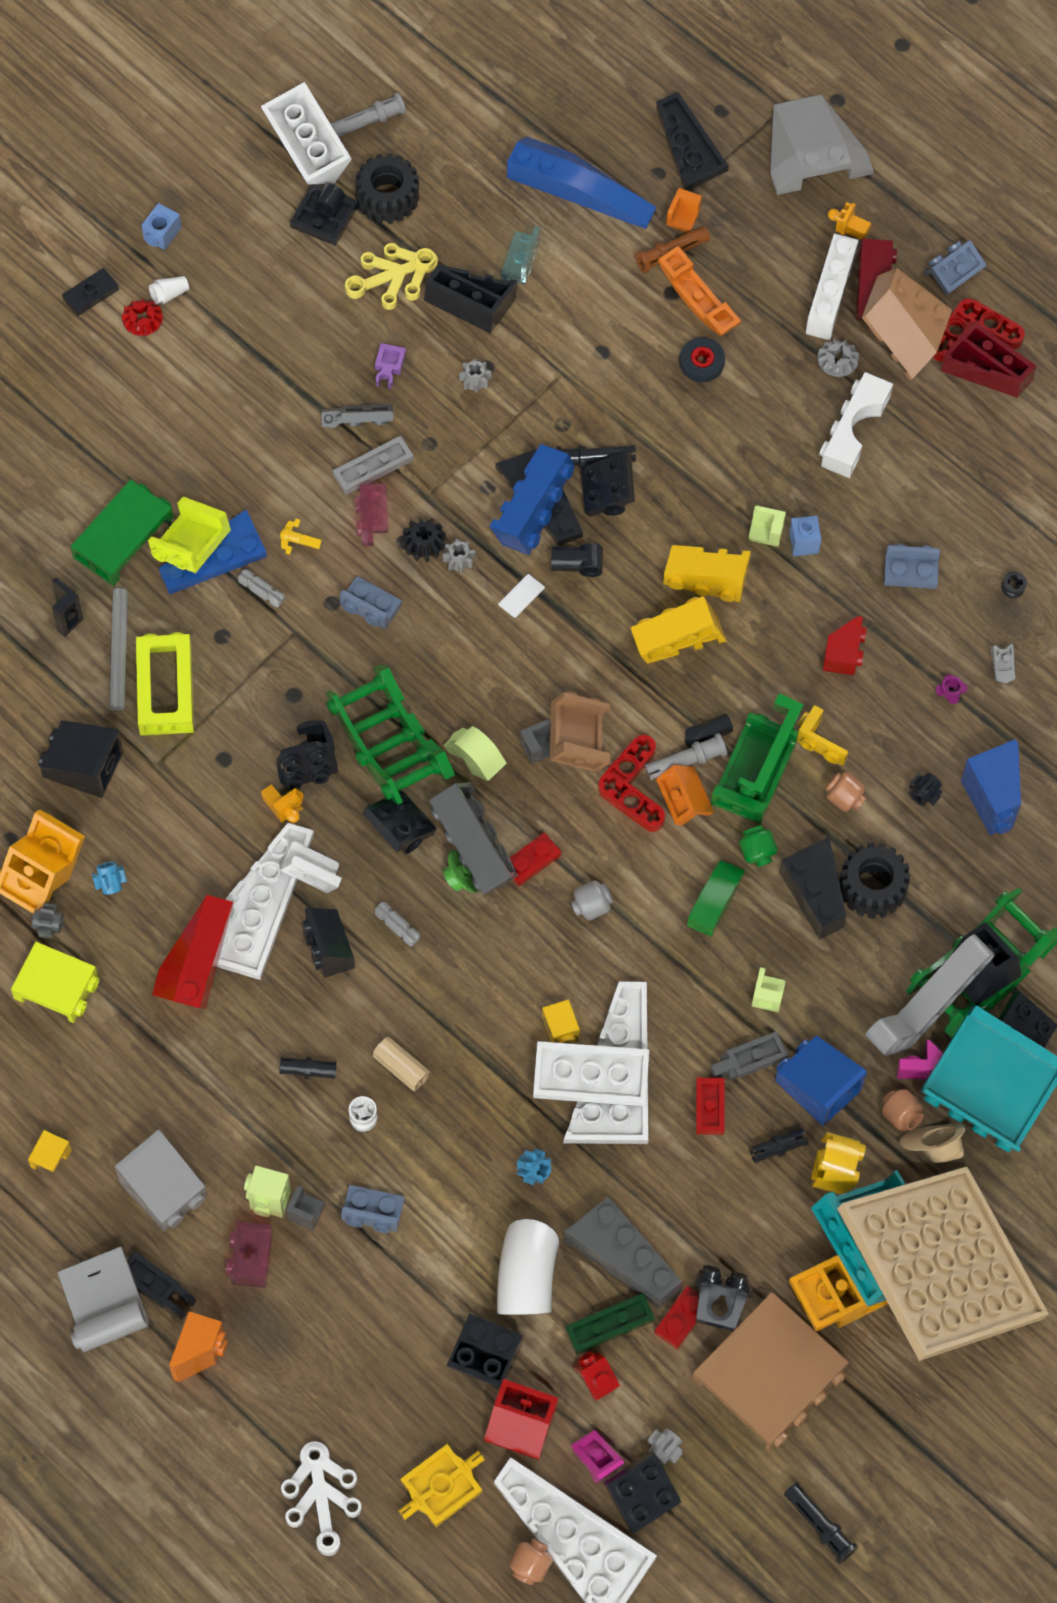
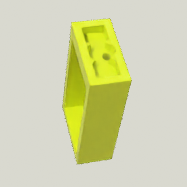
M175 632L170 635L157 636L156 634H145L142 637H136L137 705L140 735L194 733L190 634ZM177 651L178 710L174 713H153L151 709L150 653Z

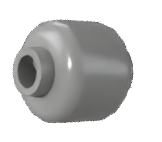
M596 880L576 888L574 891L575 900L571 901L576 915H583L589 921L610 912V904L614 903L606 884H600Z

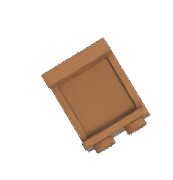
M564 692L551 701L550 761L592 772H598L610 764V753L602 751L603 714L610 710V704L601 702L597 698L578 696L575 692Z

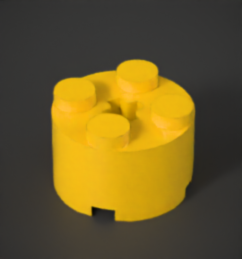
M826 1132L821 1142L826 1143L825 1148L818 1149L811 1178L814 1181L811 1186L841 1195L850 1192L852 1188H856L860 1172L856 1171L858 1161H862L866 1145L860 1144L858 1140Z

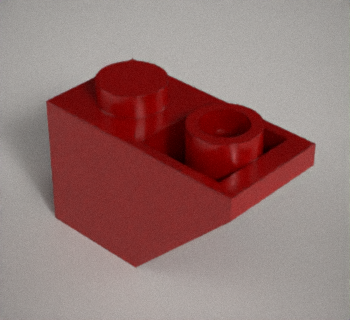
M862 616L855 617L828 636L823 671L854 676L856 666H862L864 651L859 650L860 642L865 643L867 627H862Z

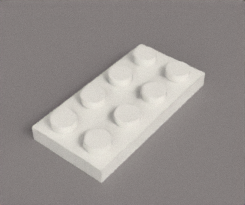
M537 1041L533 1098L646 1106L649 1049Z

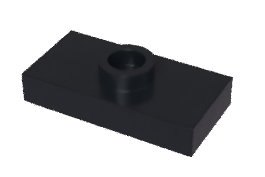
M102 268L62 294V298L78 317L117 292L119 285Z

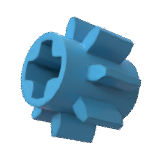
M114 861L99 864L96 866L97 873L92 874L95 889H102L103 894L119 892L123 889L121 883L127 882L123 866L117 867Z
M536 1148L533 1152L525 1150V1153L519 1157L517 1161V1175L524 1177L523 1182L533 1185L536 1181L542 1184L543 1180L548 1178L551 1173V1159L544 1157V1151Z

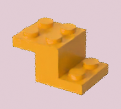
M41 809L35 812L27 835L9 847L0 873V894L33 914L35 909L43 908L44 903H49L52 892L70 880L85 836Z
M838 1255L789 1279L791 1287L816 1332L833 1323H836L839 1329L888 1305L887 1300L868 1307Z

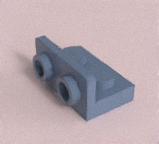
M971 240L962 244L960 241L952 244L947 248L948 254L944 257L940 254L928 262L930 267L923 271L926 276L932 274L945 295L987 266Z
M904 544L888 545L885 554L884 585L937 589L940 549L931 546L907 547Z
M358 576L347 591L342 590L340 593V605H342L345 611L350 614L356 613L362 616L370 625L380 626L383 629L388 627L402 606V600Z
M349 1185L345 1205L341 1211L342 1220L353 1227L367 1225L374 1227V1230L381 1233L397 1232L405 1197Z

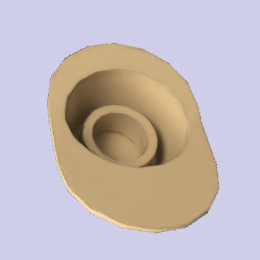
M962 1123L919 1127L905 1133L900 1139V1145L910 1151H923L926 1157L936 1163L959 1159L964 1156L961 1136L965 1132V1126Z

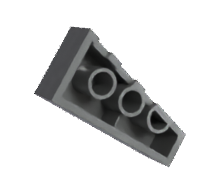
M455 783L429 800L432 805L431 812L444 825L446 829L444 831L445 836L458 849L460 853L458 858L465 868H469L472 873V882L479 892L482 891L483 894L493 893L517 878L518 874L504 846L500 843L497 845L495 841L497 839V832L494 826L483 817L486 811L483 803L477 801L472 795L476 791L473 783Z
M609 1197L564 1232L565 1243L581 1251L586 1258L592 1262L595 1261L606 1269L610 1275L623 1281L637 1294L644 1293L646 1300L658 1309L681 1292L682 1281Z

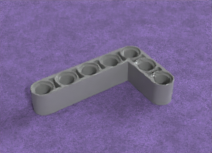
M975 934L971 935L897 1015L878 1020L867 1031L865 1036L884 1056L909 1049L984 969L995 954Z

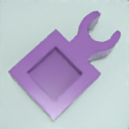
M381 343L375 363V370L380 371L376 376L377 387H379L381 380L386 379L388 380V389L392 388V374H401L406 356V348Z

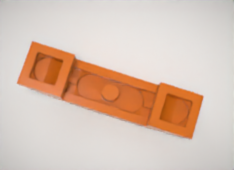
M679 246L658 259L664 274L682 300L713 332L722 336L741 323V320L726 302L722 304L693 270L694 264Z

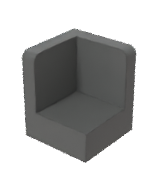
M549 719L520 731V743L531 764L550 757L551 722Z
M298 1185L286 1209L287 1219L314 1231L325 1208V1202L304 1194V1188Z

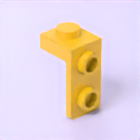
M814 705L810 713L805 712L799 721L798 726H800L797 742L804 749L823 755L828 762L844 766L848 751L815 734L822 721L824 710Z

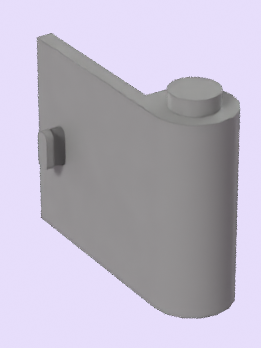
M122 1247L58 1272L76 1323L74 1325V1332L71 1333V1339L76 1349L81 1348L83 1352H86L149 1326L143 1303Z

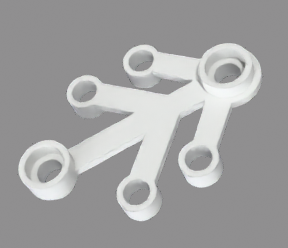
M310 1442L301 1450V1466L293 1477L284 1481L281 1486L283 1496L287 1499H293L299 1494V1486L310 1472L312 1473L313 1484L297 1506L287 1511L286 1522L290 1527H299L303 1523L304 1515L316 1500L321 1531L316 1540L317 1548L321 1554L331 1556L338 1552L340 1538L336 1532L332 1531L328 1499L344 1509L345 1514L351 1518L357 1517L361 1513L362 1508L358 1499L348 1498L325 1482L323 1470L339 1479L340 1485L345 1489H351L356 1485L357 1476L353 1470H344L329 1459V1451L324 1444ZM313 1451L319 1452V1459H310V1453ZM345 1475H351L354 1478L349 1484L344 1483L342 1479ZM287 1485H294L296 1490L293 1493L288 1494L285 1492ZM351 1503L357 1504V1511L349 1512L347 1510L348 1505ZM293 1513L299 1514V1521L291 1522L289 1520L290 1515ZM331 1537L334 1542L331 1546H325L322 1543L323 1539Z

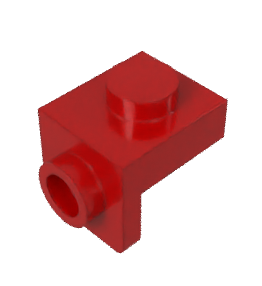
M588 1352L578 1359V1363L573 1365L575 1372L580 1374L595 1401L620 1387L606 1358L598 1352Z

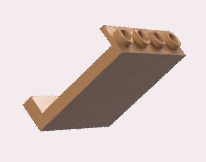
M771 1292L694 1371L692 1380L700 1388L704 1385L766 1443L765 1448L769 1451L774 1445L778 1448L789 1437L787 1431L793 1425L799 1427L809 1416L806 1411L813 1404L818 1407L828 1396L826 1390L832 1384L837 1387L848 1375L846 1369L849 1362Z

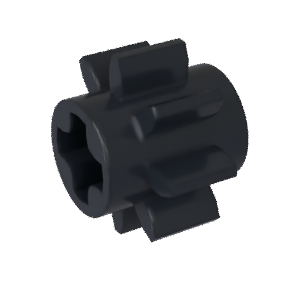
M917 773L910 781L909 788L911 791L909 795L920 806H925L928 802L934 806L941 798L942 791L940 788L942 784L931 773H926L923 777Z

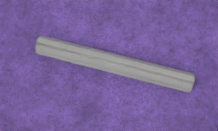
M115 588L113 590L110 708L113 711H122L125 708L128 593L125 588Z

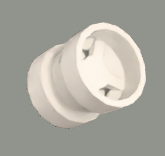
M357 1097L349 1105V1120L354 1129L366 1132L374 1128L377 1123L376 1104L369 1097Z

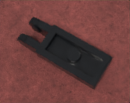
M134 1251L127 1260L137 1290L159 1307L165 1308L172 1315L182 1320L186 1314L179 1306H176L169 1300L176 1294L186 1304L193 1306L197 1301L195 1297L180 1287V1283Z

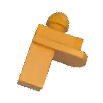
M846 202L841 212L838 209L828 211L829 219L837 221L835 231L843 236L847 233L860 240L866 238L870 231L871 223L854 215L856 204Z
M272 784L261 791L263 801L281 823L285 820L291 823L298 822L300 818L298 812L303 810L301 804L304 797L300 789L295 788L283 797Z

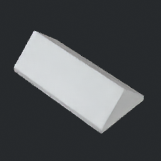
M305 82L262 105L263 112L306 183L334 184L351 161V157Z

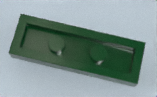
M644 1293L571 1323L565 1326L564 1330L575 1354L578 1355L655 1322V1317Z

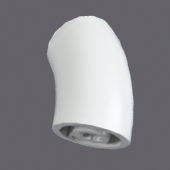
M530 1219L517 1220L509 1225L503 1242L499 1265L497 1314H539L552 1312V1283L559 1239L555 1231L548 1225Z

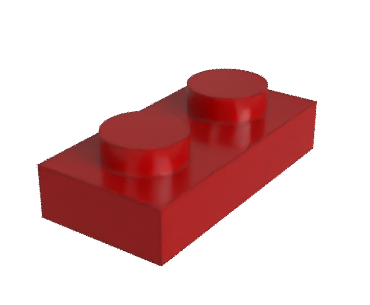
M545 832L510 857L518 874V877L513 879L518 887L561 857V851Z
M696 1078V1134L724 1135L725 1078Z
M687 1286L654 1331L655 1335L677 1350L697 1324L695 1323V1315L698 1308L699 1293Z

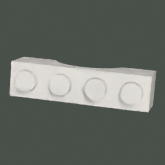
M837 234L833 235L809 313L806 334L831 340L843 292L855 261L859 240Z
M866 372L860 381H855L851 390L853 396L850 401L846 400L841 409L840 414L843 416L840 422L836 420L832 426L830 442L825 441L819 454L823 456L821 467L847 478L851 477L860 459L862 444L853 435L852 428L858 421L864 418L881 417L891 397L893 383Z

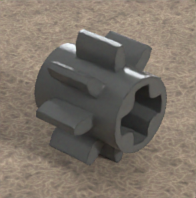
M44 903L43 908L35 909L32 929L38 930L39 937L52 939L53 934L60 933L62 930L64 913L58 912L57 905Z

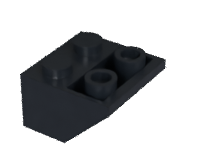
M306 908V919L301 920L304 929L303 935L307 946L311 948V958L315 970L321 969L323 978L354 969V956L338 910Z
M986 922L963 936L953 951L954 953L966 939L975 934L995 954L992 960L963 990L976 1006L1022 976L1019 958Z
M469 1313L449 1358L447 1367L500 1389L503 1379H506L521 1349L523 1335Z

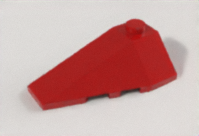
M206 895L161 964L154 985L153 996L206 1009L233 909V901Z

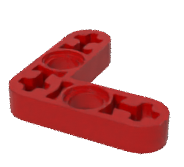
M964 299L950 315L939 348L948 340L947 349L942 350V352L938 350L933 358L942 362L943 356L974 322L980 324L1013 349H1017L1022 345L1025 331L1019 324L974 299ZM969 309L973 310V313L970 312L968 315L964 313ZM988 319L994 320L998 326L993 329L987 328L984 325V321ZM953 325L959 326L963 332L958 335L952 334L949 331V327ZM1002 326L1005 327V329L1002 330V333L1000 334ZM1013 333L1017 335V337H1014L1013 339L1008 338V336H1011Z
M640 735L628 745L601 776L598 792L603 799L642 828L655 832L659 831L664 825V810L631 785L633 780L645 768L644 764H648L653 759L656 750V743L652 737ZM639 745L642 747L648 745V751H642L638 760L635 756L639 752ZM624 762H630L634 765L635 769L631 773H624L620 770L619 766ZM615 783V790L612 788L608 791L605 790L606 784ZM627 797H635L638 799L639 805L635 808H629L624 804V800ZM648 815H658L657 821H648Z

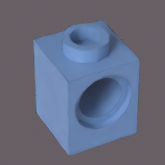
M159 203L142 224L145 241L153 247L158 246L164 250L181 229L180 214Z
M817 516L791 518L789 537L793 556L819 554L821 535Z

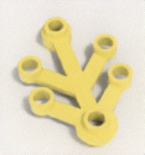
M389 243L384 247L386 259L376 257L371 252H366L361 256V266L364 269L371 270L375 267L385 270L384 272L367 279H363L360 276H351L345 282L346 294L353 299H358L365 294L366 290L391 281L387 292L382 295V306L387 310H392L397 306L396 296L406 274L415 271L411 283L405 287V296L408 300H417L420 297V285L426 273L435 270L438 265V258L428 248H422L415 253L400 248L395 243ZM389 250L396 251L394 254L388 253ZM401 258L409 262L401 265L392 261ZM366 259H371L372 262H371V263H366L365 260H366ZM353 288L360 289L358 291H352ZM410 290H416L417 292L414 293V294H411V293H409L408 291H410ZM392 299L393 302L387 303L385 300Z

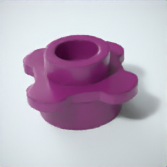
M948 674L944 677L942 684L936 687L935 692L938 696L948 699L950 704H957L961 694L967 692V685L960 678Z

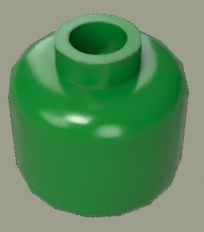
M762 825L742 832L743 837L739 839V846L746 863H756L758 868L772 863L771 857L778 853V848L771 830L763 829Z

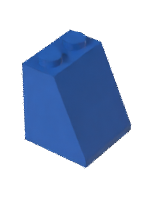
M1016 739L967 759L961 783L989 835L997 832L1004 834L1010 831L1015 824L1021 806L1019 749Z
M816 1035L811 1041L808 1039L803 1041L796 1049L797 1054L793 1058L789 1059L787 1057L777 1066L775 1081L824 1127L862 1091L867 1071Z

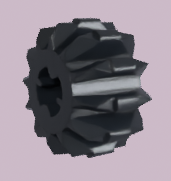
M422 517L419 518V523L411 520L409 528H404L402 546L406 548L408 556L414 554L416 562L421 557H424V560L428 563L430 556L438 558L439 551H444L446 533L442 531L441 523L434 524L432 517L427 522H424Z

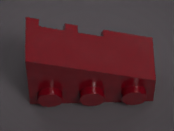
M862 239L858 252L860 263L858 269L856 320H863L862 316L877 276L892 270V264L897 262V249L893 248V240Z
M974 322L943 356L941 365L942 372L1016 398L1033 381L1036 370L1035 364L977 322Z

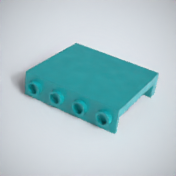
M975 1005L970 1008L920 1092L925 1095L923 1100L936 1108L942 1105L949 1110L947 1115L959 1123H962L963 1120L973 1125L971 1130L983 1138H986L987 1135L997 1140L995 1143L997 1147L1007 1153H1010L1011 1150L1019 1152L1021 1149L1019 1146L1057 1086V1056Z
M894 1171L883 1181L838 1196L834 1192L825 1194L811 1207L868 1307L883 1302L886 1298L837 1208L845 1202L906 1185L898 1171Z

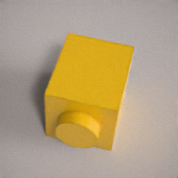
M569 999L542 1008V1019L551 1042L573 1044L579 1039L580 1029Z

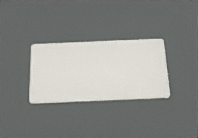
M527 574L498 605L516 618L542 592L545 586Z

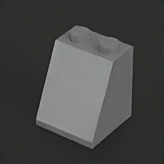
M159 1129L115 1166L121 1186L163 1231L169 1227L172 1229L179 1225L184 1218L183 1215L190 1209L195 1210L200 1207L205 1201V1196H207L203 1183Z

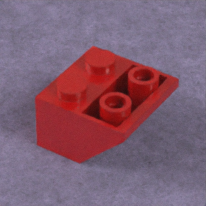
M503 1379L492 1410L484 1442L539 1460L558 1408V1397Z

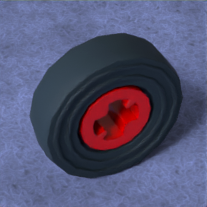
M706 337L695 338L683 346L679 355L680 368L683 374L692 381L699 383L710 382L722 373L725 366V353L721 345L716 341ZM698 357H704L706 363H701V360L698 361Z

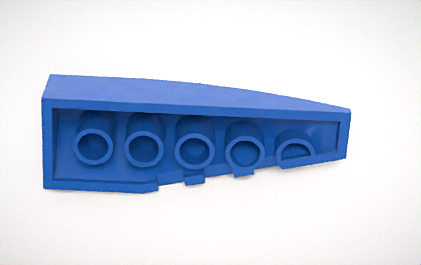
M528 136L516 143L507 161L508 179L638 227L647 229L656 211L654 205L577 155Z

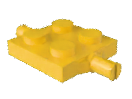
M446 1444L401 1478V1483L410 1493L412 1500L398 1510L402 1518L406 1520L416 1511L420 1510V1512L427 1515L435 1527L439 1526L483 1492L482 1488L473 1478L471 1470L481 1462H484V1457L477 1450L476 1453L464 1461L456 1456L448 1444Z

